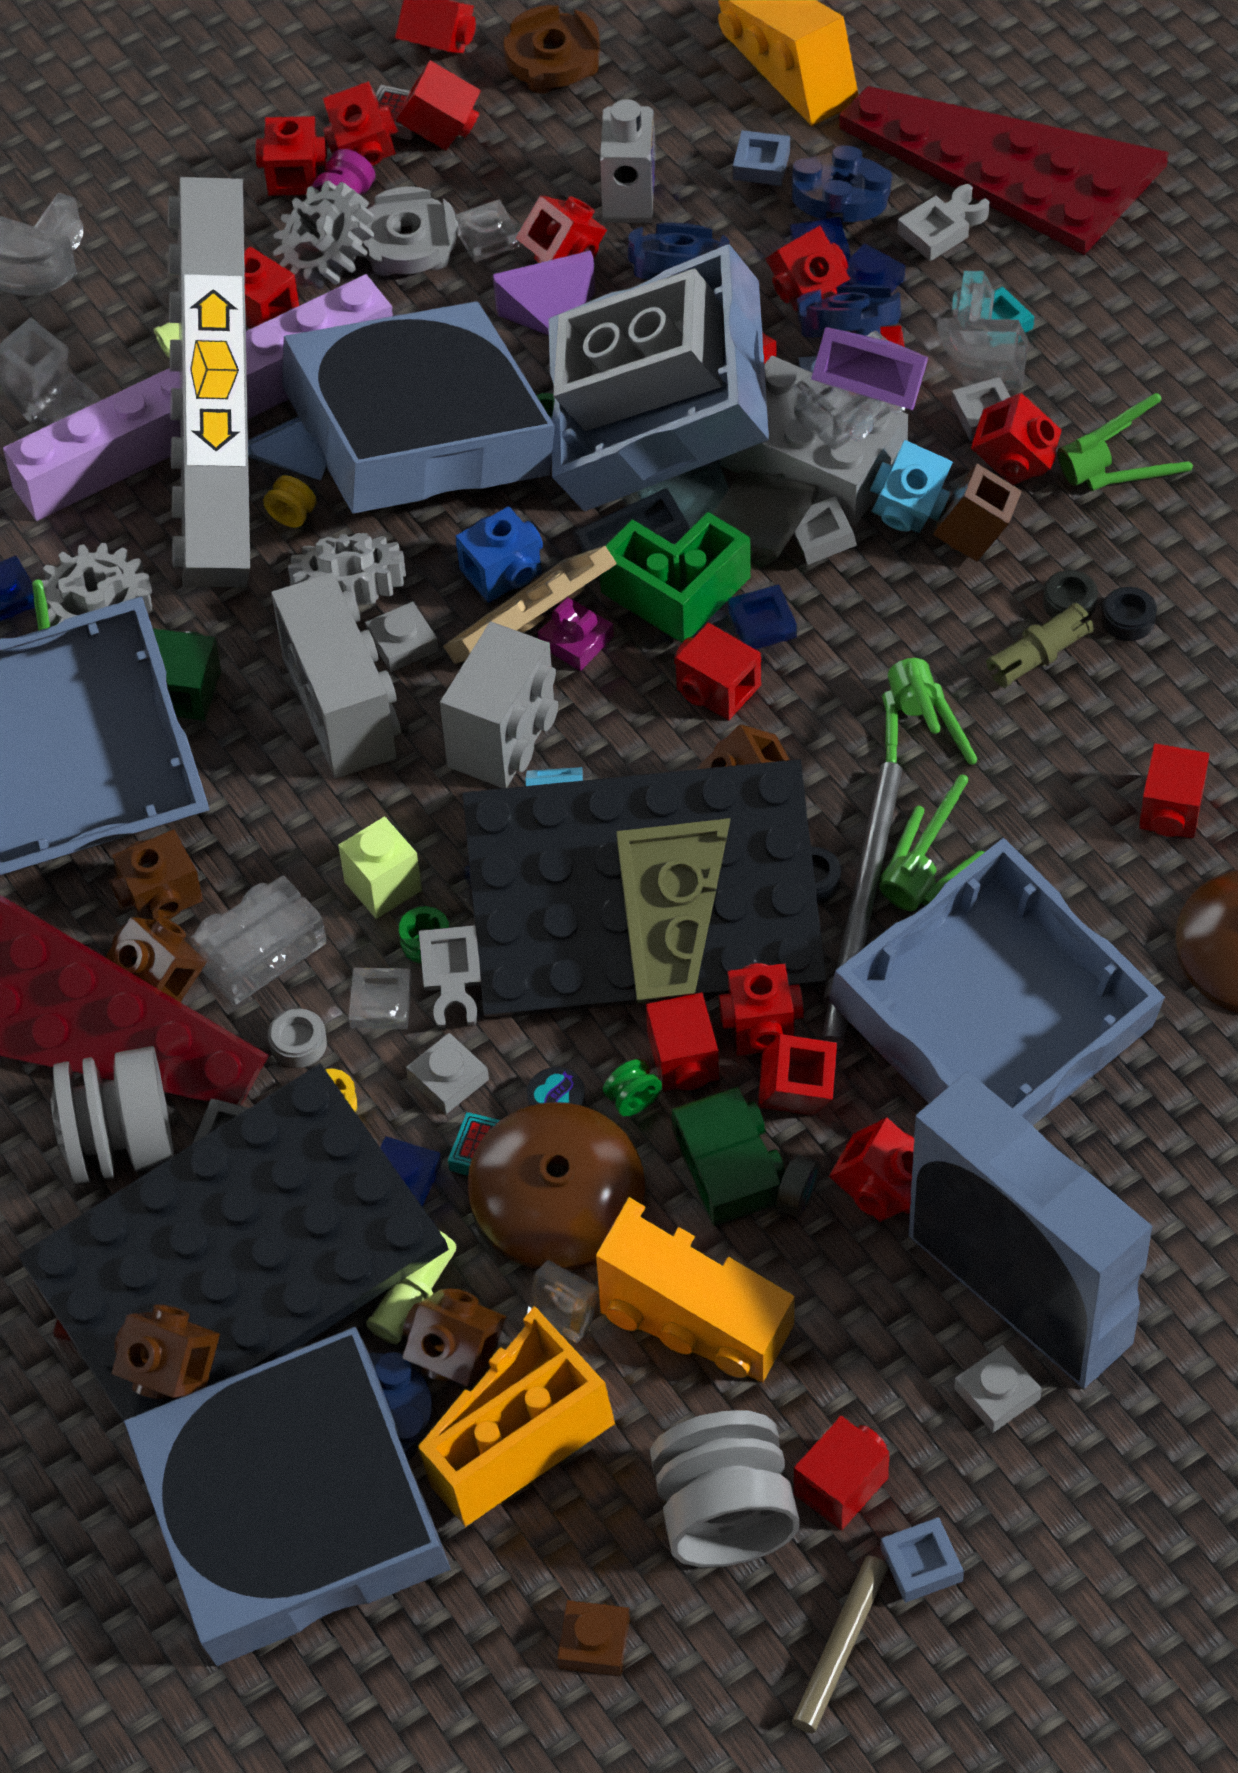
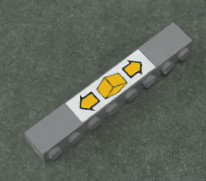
M180 177L178 196L168 197V228H178V244H169L168 253L169 275H178V292L170 291L169 323H179V340H170V371L180 372V388H171L170 417L171 420H180L181 437H172L171 469H181V486H172V518H182V536H173L172 566L173 568H182L184 587H247L250 572L243 179Z

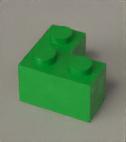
M707 512L674 545L632 519L606 545L617 564L600 575V587L602 594L682 643L688 637H692L751 578L750 537Z

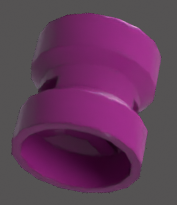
M339 149L328 160L325 166V173L318 175L312 186L321 192L325 181H330L336 187L340 182H343L358 194L363 195L367 193L374 182L375 171L368 160L359 153L349 149Z

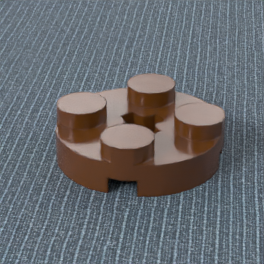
M544 5L529 9L514 18L510 23L509 34L504 36V58L508 69L515 77L527 82L528 88L535 93L545 94L551 92L555 87L576 83L585 77L594 75L599 69V30L595 22L579 10L574 9L573 16L568 13H559V6ZM551 43L554 47L559 48L545 49L544 45Z

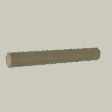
M865 1557L794 1715L793 1725L804 1732H816L888 1570V1565L877 1557Z

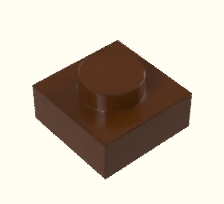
M567 1600L557 1658L558 1669L621 1676L630 1622L629 1608Z

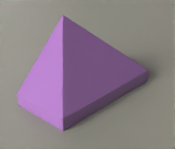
M591 251L493 274L495 304L498 316L549 335V318L589 302L595 294L594 260Z
M826 327L811 380L914 410L928 357L891 341Z

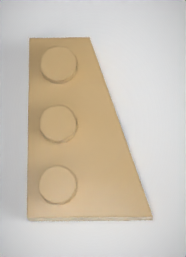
M606 546L565 558L443 645L454 664L466 661L490 621L524 633L545 618L542 614L555 604L559 606L566 597L574 598L585 589L584 585L617 563Z

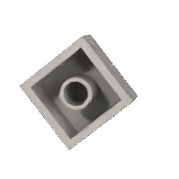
M489 622L440 701L448 768L501 788L508 787L517 771L523 772L527 768L533 755L534 742L542 730L547 732L552 727L558 712V701L554 700L553 693L556 669L551 667L549 642L500 624Z

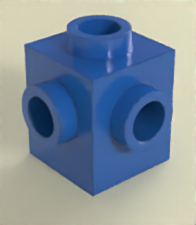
M509 506L492 516L480 519L472 527L455 535L459 569L488 603L514 588L527 585L534 577L542 573L540 550L543 548L541 536L530 521L523 522Z

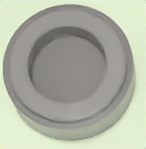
M290 1009L284 1011L269 1026L268 1040L273 1057L282 1065L292 1068L309 1066L318 1061L326 1050L327 1037L324 1023L317 1014L310 1010Z

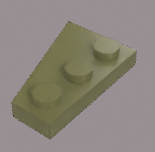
M731 818L617 831V846L637 1004L658 1002L695 994Z

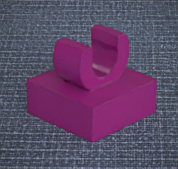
M566 597L552 612V618L538 632V639L550 643L551 654L579 671L614 637L613 623L569 597Z

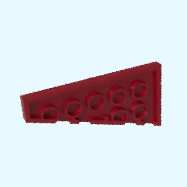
M867 86L839 114V129L955 189L969 184L972 186V198L978 201L986 198L989 201L990 207L1083 255L1092 248L1167 167L1169 152L871 86Z
M0 895V1056L54 1067V1064L69 1061L72 1071L83 1074V1059L92 1057L98 1067L101 1078L114 1080L115 1053L153 1046L164 1092L208 1102L212 1098L240 1106L243 1104L269 1056L268 1054Z

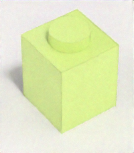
M385 816L338 845L344 883L376 919L422 891L417 852Z

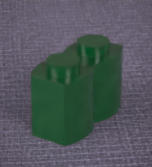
M736 1087L672 1109L673 1134L713 1226L776 1205L777 1194L785 1168L776 1149L767 1151L760 1138V1135L765 1134V1125L755 1101L746 1103L739 1088Z

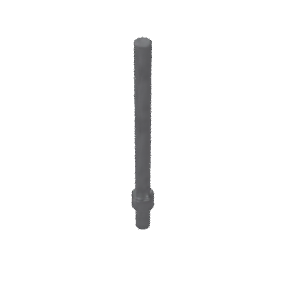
M885 762L880 767L836 970L865 946L902 775L901 766L893 762ZM831 977L827 982L823 1000L827 1013L821 1040L836 1042L837 1049H839L844 1044L848 1020L828 1001L834 977Z

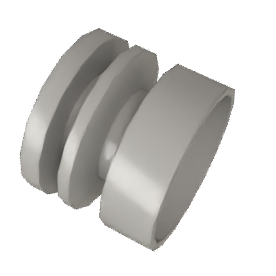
M153 1046L115 1053L114 1080L106 1082L102 1081L98 1067L92 1057L83 1059L84 1086L76 1087L69 1061L54 1064V1087L51 1097L54 1129L60 1154L63 1155L76 1186L91 1183L89 1156H98L101 1172L105 1180L114 1179L115 1151L127 1150L130 1162L137 1174L150 1172L174 1156L163 1084Z
M748 1410L720 1411L700 1415L673 1426L661 1434L651 1446L650 1460L653 1473L656 1475L658 1495L667 1502L663 1507V1514L671 1553L681 1563L696 1567H725L749 1562L773 1553L789 1543L799 1531V1516L791 1484L782 1476L785 1471V1459L783 1451L779 1449L777 1427L767 1415Z

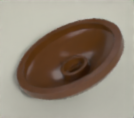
M1238 870L1216 876L1200 886L1189 897L1179 915L1175 934L1177 958L1190 983L1213 1003L1238 1013Z
M539 1103L507 1115L483 1137L476 1148L469 1168V1205L479 1230L487 1241L504 1256L516 1263L537 1270L570 1271L597 1263L596 1255L628 1198L630 1197L642 1205L644 1202V1170L639 1154L630 1138L606 1116L590 1108L572 1103ZM560 1164L568 1172L562 1177H553L546 1170L551 1165Z

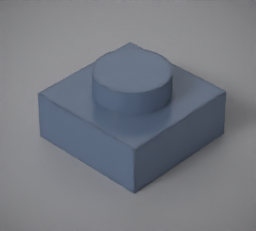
M742 130L733 163V180L782 186L790 153V136Z
M939 1517L881 1538L880 1549L905 1603L963 1582L964 1570Z

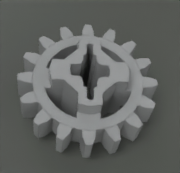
M325 181L321 192L313 186L308 187L307 199L303 202L300 199L294 198L292 203L295 209L291 215L282 214L280 218L286 224L285 229L274 233V238L282 244L273 251V256L281 261L279 265L294 273L296 282L302 287L307 288L311 284L318 290L323 289L326 278L335 285L340 283V272L344 269L353 273L356 270L353 260L356 256L363 257L367 254L365 248L362 247L363 241L374 236V232L366 227L367 224L375 219L374 214L366 209L369 202L343 182H340L336 187L330 181Z
M356 533L351 537H348L346 534H340L338 538L325 537L319 539L316 547L305 545L302 547V554L292 555V564L288 565L291 585L334 572L342 592L351 590L356 603L364 605L376 603L379 595H393V587L403 586V577L406 576L403 551H399V544L397 542L387 544L386 537L384 536L371 540L367 533Z
M101 543L94 553H89L86 546L82 544L78 547V556L71 558L68 554L61 552L58 554L61 563L59 567L45 565L43 568L46 580L41 581L43 582L50 627L61 623L67 618L140 596L143 597L146 610L152 611L153 606L150 597L152 588L149 574L144 573L142 561L139 558L129 561L127 549L123 547L111 555L108 553L106 543Z

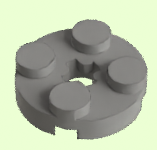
M421 187L393 188L374 197L375 205L368 210L374 214L375 219L366 225V227L374 232V236L364 240L362 247L367 251L364 257L371 262V268L376 274L381 276H391L395 273L414 274L426 270H440L448 265L450 253L457 242L456 216L450 203L444 198L443 204L431 198L430 191ZM411 226L413 233L400 234L402 231L401 227Z

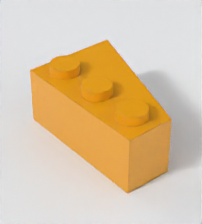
M718 0L721 11L718 15V22L725 37L737 47L811 126L842 112L858 96L844 16L816 0Z
M629 1197L596 1255L601 1313L605 1314L613 1324L628 1331L640 1329L660 1338L664 1345L681 1354L693 1352L714 1361L716 1366L728 1375L737 1378L748 1376L763 1383L794 1326V1295L729 1256L724 1264L720 1265L690 1247L695 1238L692 1234L678 1227L672 1236L640 1217L645 1206Z
M535 1306L524 1317L525 1327L505 1350L500 1347L489 1360L490 1369L471 1392L466 1389L418 1446L431 1488L465 1527L615 1424L605 1382Z

